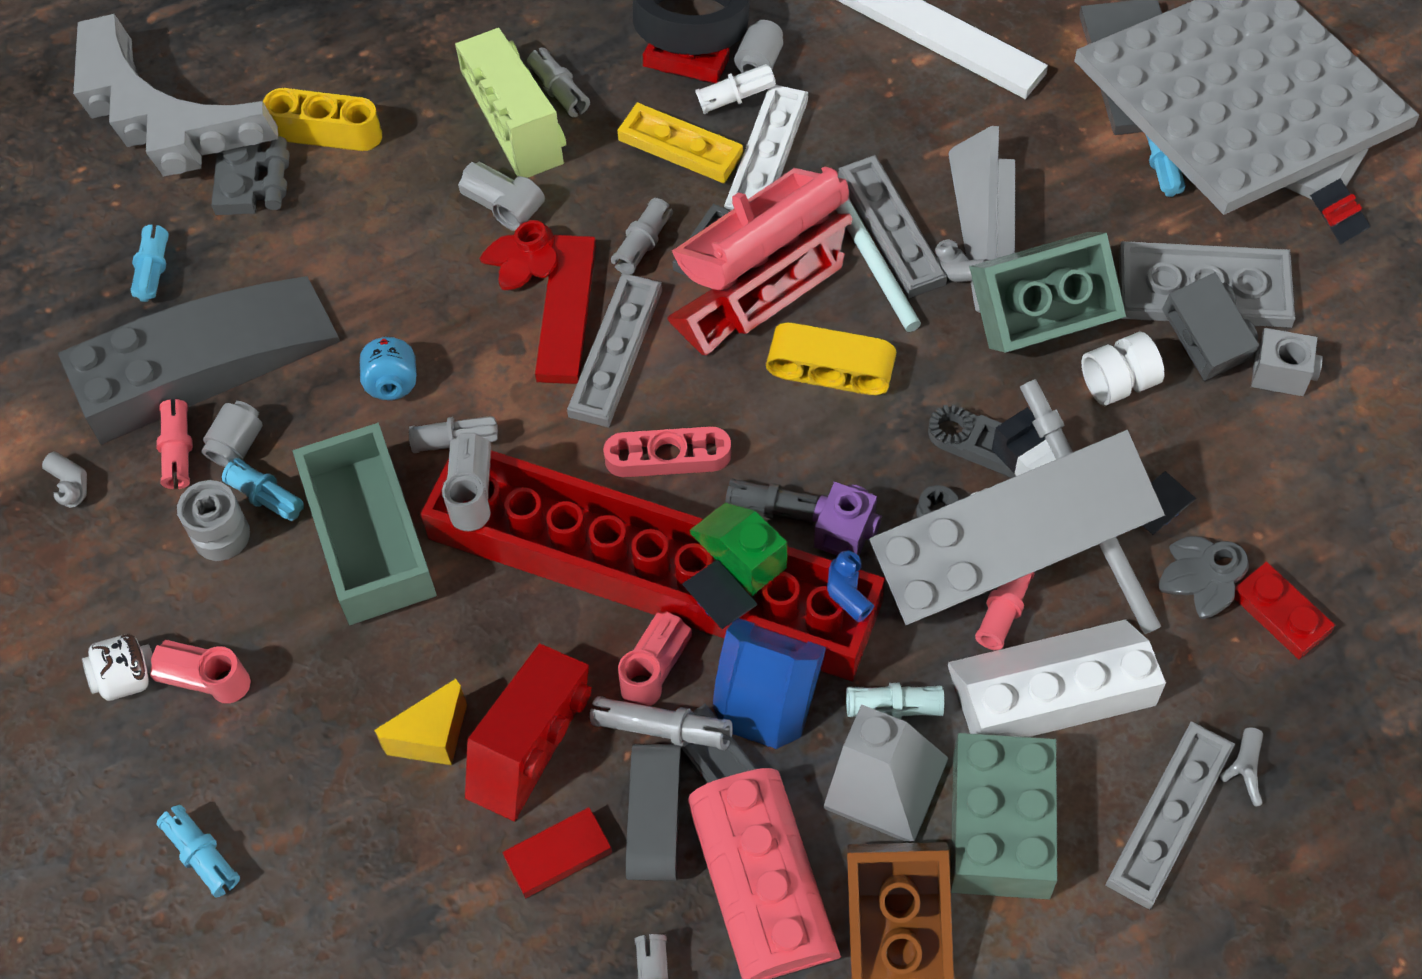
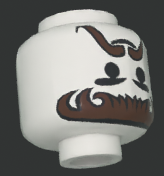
M124 634L95 642L89 647V656L82 658L91 693L99 692L105 700L111 701L146 690L148 687V673L151 672V657L153 654L149 644L140 646L137 639L131 634Z

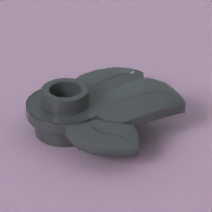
M1190 536L1182 538L1169 546L1171 554L1176 561L1172 562L1164 570L1160 578L1159 589L1162 593L1194 595L1195 607L1200 619L1212 617L1231 604L1235 597V584L1245 576L1249 566L1247 554L1240 545L1229 541L1214 544L1203 537ZM1222 558H1232L1228 565L1221 566L1216 564Z

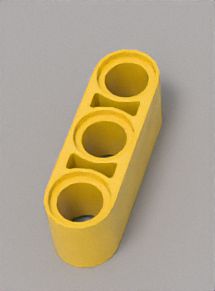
M289 88L272 90L263 99L264 105L278 126V136L285 138L287 142L368 151L378 146L382 140V130L376 107L369 99Z
M782 323L775 328L765 366L772 375L785 380L866 395H882L889 388L897 352L891 343L879 338L796 323Z

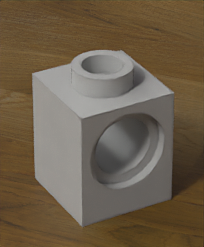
M1264 328L1258 343L1259 346L1255 351L1251 387L1304 396L1310 380L1317 381L1321 372L1323 357L1316 355L1317 337Z

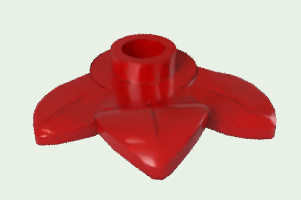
M530 220L522 223L515 230L514 235L502 236L486 248L479 259L481 263L500 267L498 280L502 290L520 288L529 281L532 275L546 278L555 268L557 253L552 248L554 235L552 230L541 221Z

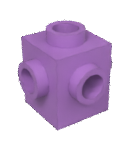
M834 482L828 497L821 495L814 510L813 521L817 522L815 525L814 548L837 556L842 551H852L859 556L866 539L869 540V538L877 535L882 516L876 514L877 496L870 494L866 489L857 485L846 486Z

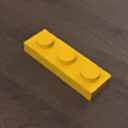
M638 102L617 130L619 141L724 184L743 156L742 144Z

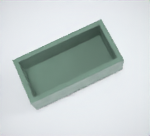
M379 422L292 450L335 591L349 626L436 597L437 594Z

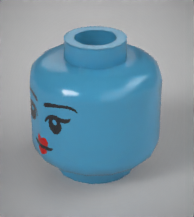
M381 337L365 345L360 353L359 362L360 382L364 390L372 397L381 400H395L410 393L416 384L417 377L416 359L411 346L405 341L394 337Z

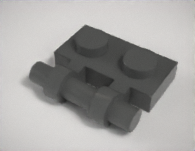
M278 136V139L271 140L270 148L266 152H262L259 143L217 153L211 204L215 215L255 214L257 200H265V206L270 210L281 208L282 198L287 193V181L284 179V170L288 168L290 153L286 150L287 140ZM268 171V176L263 181H259V172Z

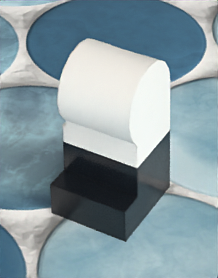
M1028 407L998 425L993 439L992 451L1016 476L1056 460L1045 437H1039L1032 423L1035 417Z

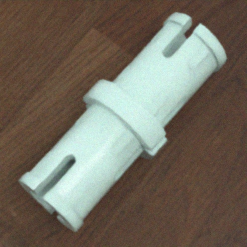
M889 683L888 687L878 688L847 687V716H856L861 704L901 719L902 716L912 715L943 716V687H901L900 683Z

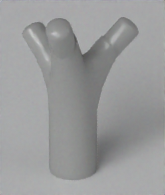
M1246 728L1243 732L1237 759L1219 777L1223 782H1227L1232 777L1242 774L1253 805L1260 806L1263 801L1258 788L1257 766L1263 733L1256 728Z

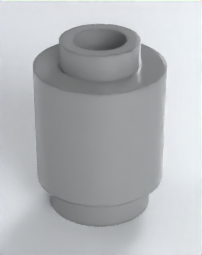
M759 20L747 29L734 57L735 65L741 73L765 64L773 69L783 47V32L781 28L772 21Z
M236 401L235 404L225 403L203 439L205 446L202 449V453L208 459L223 467H226L230 461L234 463L235 458L243 460L263 426L258 418L259 412L251 405L242 401Z

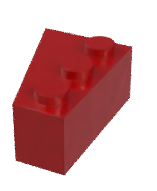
M541 643L538 644L468 738L465 799L511 821H516L558 744L564 738L576 712H582L590 698L592 688L587 685L588 664Z

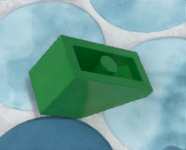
M724 503L690 529V534L716 560L720 561L751 596L787 568V541L755 510Z

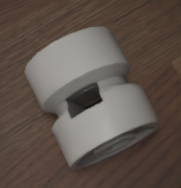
M201 481L188 487L180 496L177 504V516L201 556L214 561L228 560L238 555L246 547L250 537V526L230 487L219 481Z

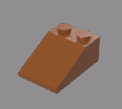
M947 843L847 845L852 979H954L950 865Z

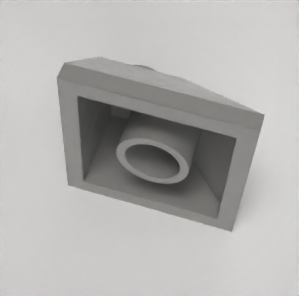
M861 704L843 745L824 803V809L904 842L915 843L948 762V757L906 721Z

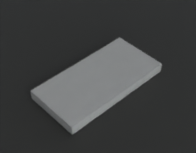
M1121 241L1119 247V282L1126 317L1120 319L1168 321L1162 308L1169 294L1216 272L1221 282L1227 283L1233 290L1236 297V307L1243 319L1250 320L1254 326L1292 328L1295 321L1290 250Z

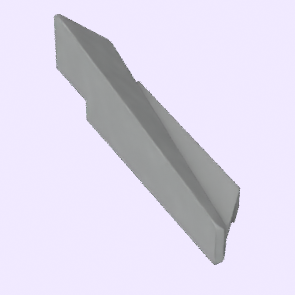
M999 126L986 128L954 146L948 154L965 253L968 260H992L1015 253V159L998 160ZM970 281L975 310L980 313L973 281Z

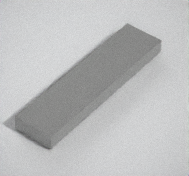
M876 155L840 167L838 177L846 179L852 202L908 299L946 285V273Z
M625 273L621 274L568 405L567 413L569 418L609 428L661 296L662 282Z
M1192 721L1190 722L1105 886L1149 910L1152 908L1235 743Z

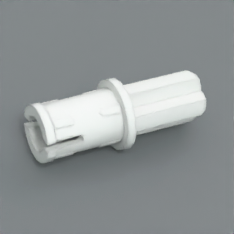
M765 64L736 76H732V73L728 74V79L702 89H696L695 91L703 113L706 114L709 111L735 101L741 104V99L772 88L776 83L772 69L769 65Z

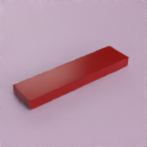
M554 235L553 249L557 253V264L548 276L535 377L536 382L577 384L581 371L596 252V238L590 236Z

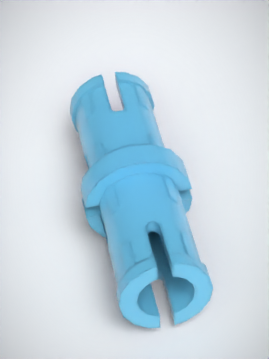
M182 805L171 807V811L175 816L172 818L166 811L159 817L156 825L160 830H163L179 850V860L186 868L192 867L215 898L223 896L226 893L222 886L225 884L229 891L233 889L240 880L239 874L234 872L217 851V842L212 835L204 834L186 813Z

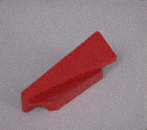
M834 214L829 216L825 222L813 226L800 234L799 239L795 243L781 247L768 256L769 259L765 264L757 268H751L739 276L737 283L732 287L724 290H709L667 317L668 321L701 355L705 356L711 353L735 328L738 333L747 334L842 268L845 253L840 252L845 227L852 224L853 218L851 214Z

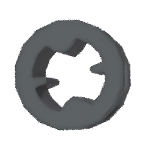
M929 486L923 490L919 497L916 511L917 517L919 518L932 512L930 510L931 501L934 502V505L941 501L947 506L959 501L957 495L945 486Z

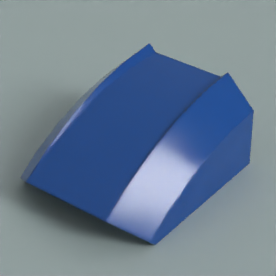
M738 618L726 630L715 681L713 709L718 719L731 720L732 734L778 749L802 736L826 647L809 641L805 643L754 626L755 623Z

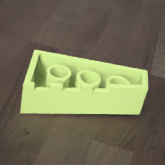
M496 28L455 43L460 70L517 177L523 176L528 178L564 164L561 147L566 146V139L558 124L557 113L532 77L529 69L521 61L512 40L508 41L500 28Z

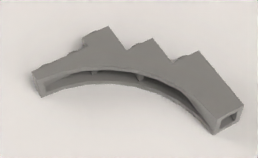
M115 14L78 22L73 94L92 119L109 115L110 125L127 147L146 143V153L163 177L201 169L203 155L278 139V126L263 101L238 105H203L176 99L150 86L137 73L133 62L132 39Z

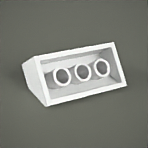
M1126 619L948 662V669L970 734L1032 737L1157 705L1166 684L1150 641Z

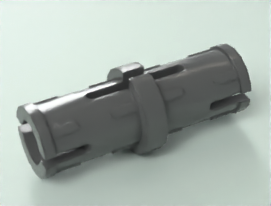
M734 478L730 479L725 503L764 513L766 518L773 519L775 515L811 524L814 523L813 514L819 496L780 489V485L775 483L765 486Z

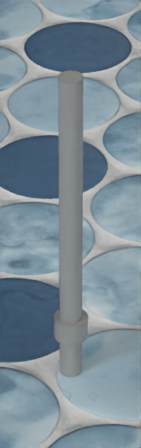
M1034 379L1020 386L1035 417L1032 423L1039 437H1045L1055 458L1059 459L1073 453L1061 429L1065 425L1057 409L1052 411L1037 380ZM1114 537L1100 543L1099 546L1144 635L1160 628L1161 625L1117 538Z

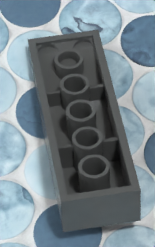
M308 276L257 284L179 304L139 318L58 352V355L82 412L99 443L102 445L160 420L161 412L159 406L165 400L171 399L172 414L176 413L175 399L185 401L188 407L334 345L340 342V339Z

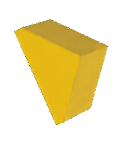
M454 679L375 729L374 731L385 753L389 756L452 765L467 707L461 685L457 679Z

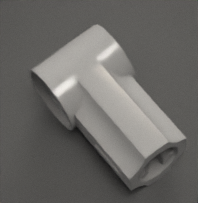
M480 161L477 163L471 162L463 170L462 178L458 184L461 194L492 210L495 218L512 231H515L522 223L527 222L545 202L543 192L530 179L518 176L513 180Z
M460 433L459 437L450 440L448 476L442 488L450 521L454 527L462 531H473L483 527L491 514L488 503L491 443L489 439L482 438L476 433Z

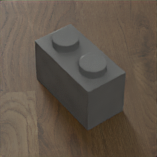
M1216 272L1170 293L1162 308L1204 382L1250 360L1259 346L1258 334L1250 320L1243 319L1236 307V297L1233 290L1227 283L1221 282Z

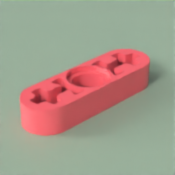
M718 427L621 432L608 438L604 444L603 451L608 471L618 477L714 472L723 469L730 462L731 440L729 435ZM712 443L716 445V454H707V444ZM664 444L675 445L680 450L679 455L671 460L660 459L655 452ZM687 444H692L693 457H688ZM642 447H647L649 460H643ZM628 449V460H619L620 450Z

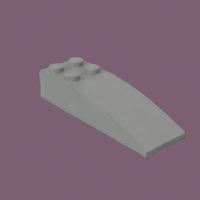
M1125 430L871 537L869 540L903 620L908 625L1112 539L1165 514L1128 430Z

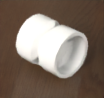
M1139 331L1115 342L1114 347L1107 344L1082 356V372L1088 389L1094 399L1104 406L1130 396L1132 388L1138 393L1162 383L1164 379V366L1161 355L1152 339L1144 332Z

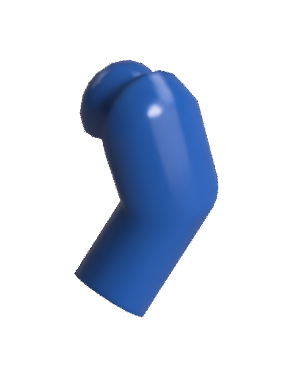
M842 551L838 554L837 559H834L830 564L827 591L829 596L859 623L871 613L874 605L857 590L858 571L862 565L861 559L852 551Z

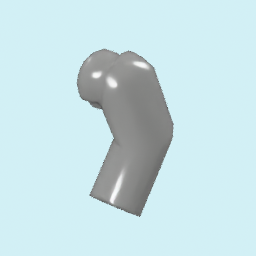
M950 239L941 241L935 249L938 256L937 260L949 280L954 282L972 281L969 266L989 261L988 259L968 260L962 250L958 249L957 243Z
M56 451L49 453L45 457L42 467L45 471L60 479V483L57 484L59 492H54L55 500L69 508L78 506L83 502L87 494L86 470Z

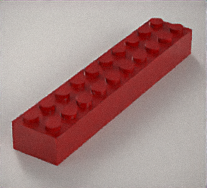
M491 450L488 503L491 513L489 520L483 527L477 530L462 531L454 527L450 521L442 493L444 482L448 476V459L421 512L428 539L653 615L669 612L680 617L689 627L725 638L726 630L731 624L721 629L682 585V583L716 561L690 534V529L701 522L702 518ZM787 546V568L751 596L758 605L739 618L755 623L754 626L805 643L809 641L826 647L820 671L853 682L883 603L885 578L863 570L858 571L857 590L874 605L871 613L858 623L829 596L827 585L829 567L832 560Z

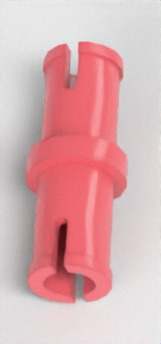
M170 399L163 401L159 406L161 412V435L157 438L156 443L157 450L161 453V485L168 489H174V473L177 472L178 489H182L190 484L188 453L192 451L193 440L188 435V404L183 400L175 399L176 414L173 416Z
M1034 572L1001 585L997 590L990 592L986 602L988 610L979 630L975 634V639L980 645L991 650H1001L1003 648L1013 620L1019 618L1024 609L1022 600L1031 579L1035 575Z

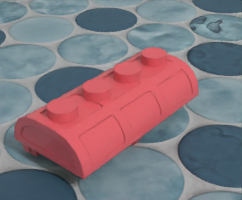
M829 167L821 168L823 172L821 174L793 168L749 199H747L746 194L739 192L732 196L733 210L672 250V253L678 265L692 281L716 290L728 289L735 285L738 281L737 278L749 269L765 264L769 259L768 256L781 247L795 243L799 239V235L805 230L825 222L831 212L848 200L849 189L846 179L838 178L837 171Z
M773 768L750 770L709 782L691 793L687 802L742 979H772L840 959L841 955L779 771Z

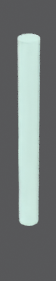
M848 198L836 211L838 214H851L853 220L852 224L846 227L905 330L907 332L915 331L921 325L919 318Z

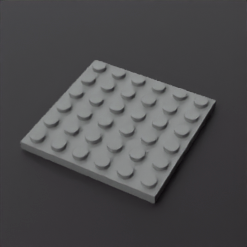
M1193 0L1077 49L1075 62L1223 215L1415 127L1419 118V114L1295 0Z

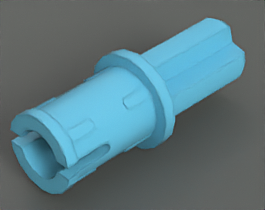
M1146 135L1151 150L1149 163L1153 169H1156L1161 191L1167 197H1174L1176 194L1182 193L1185 189L1182 171Z
M147 225L142 229L139 252L133 256L132 264L135 268L131 293L132 296L139 298L142 302H148L149 299L156 297L160 274L166 269L167 263L163 257L169 233L159 225L156 226L154 238L151 237L153 225Z
M235 458L234 463L230 461L223 470L222 481L249 497V502L254 506L264 505L290 521L298 518L299 512L304 507V503L300 498L277 485V480L273 475L258 472L240 458Z

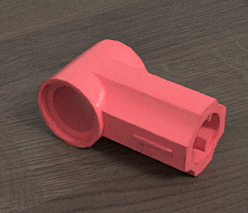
M669 612L657 613L634 650L626 653L621 658L618 665L621 696L625 702L652 706L660 699L663 682L692 637V629L680 617ZM643 675L649 677V680L637 683L631 681L636 676Z
M165 640L161 645L156 646L151 657L150 676L154 681L211 694L215 700L221 703L239 701L250 688L251 680L249 673L233 651L226 647L216 646L204 649ZM231 670L226 677L216 680L220 674Z

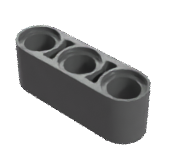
M632 745L626 844L627 880H677L682 758L681 746Z

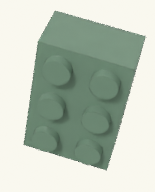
M1085 232L969 266L988 346L992 350L1006 353L1126 317L1108 236L1104 232Z
M958 733L953 754L951 893L1050 900L1057 883L1056 739Z

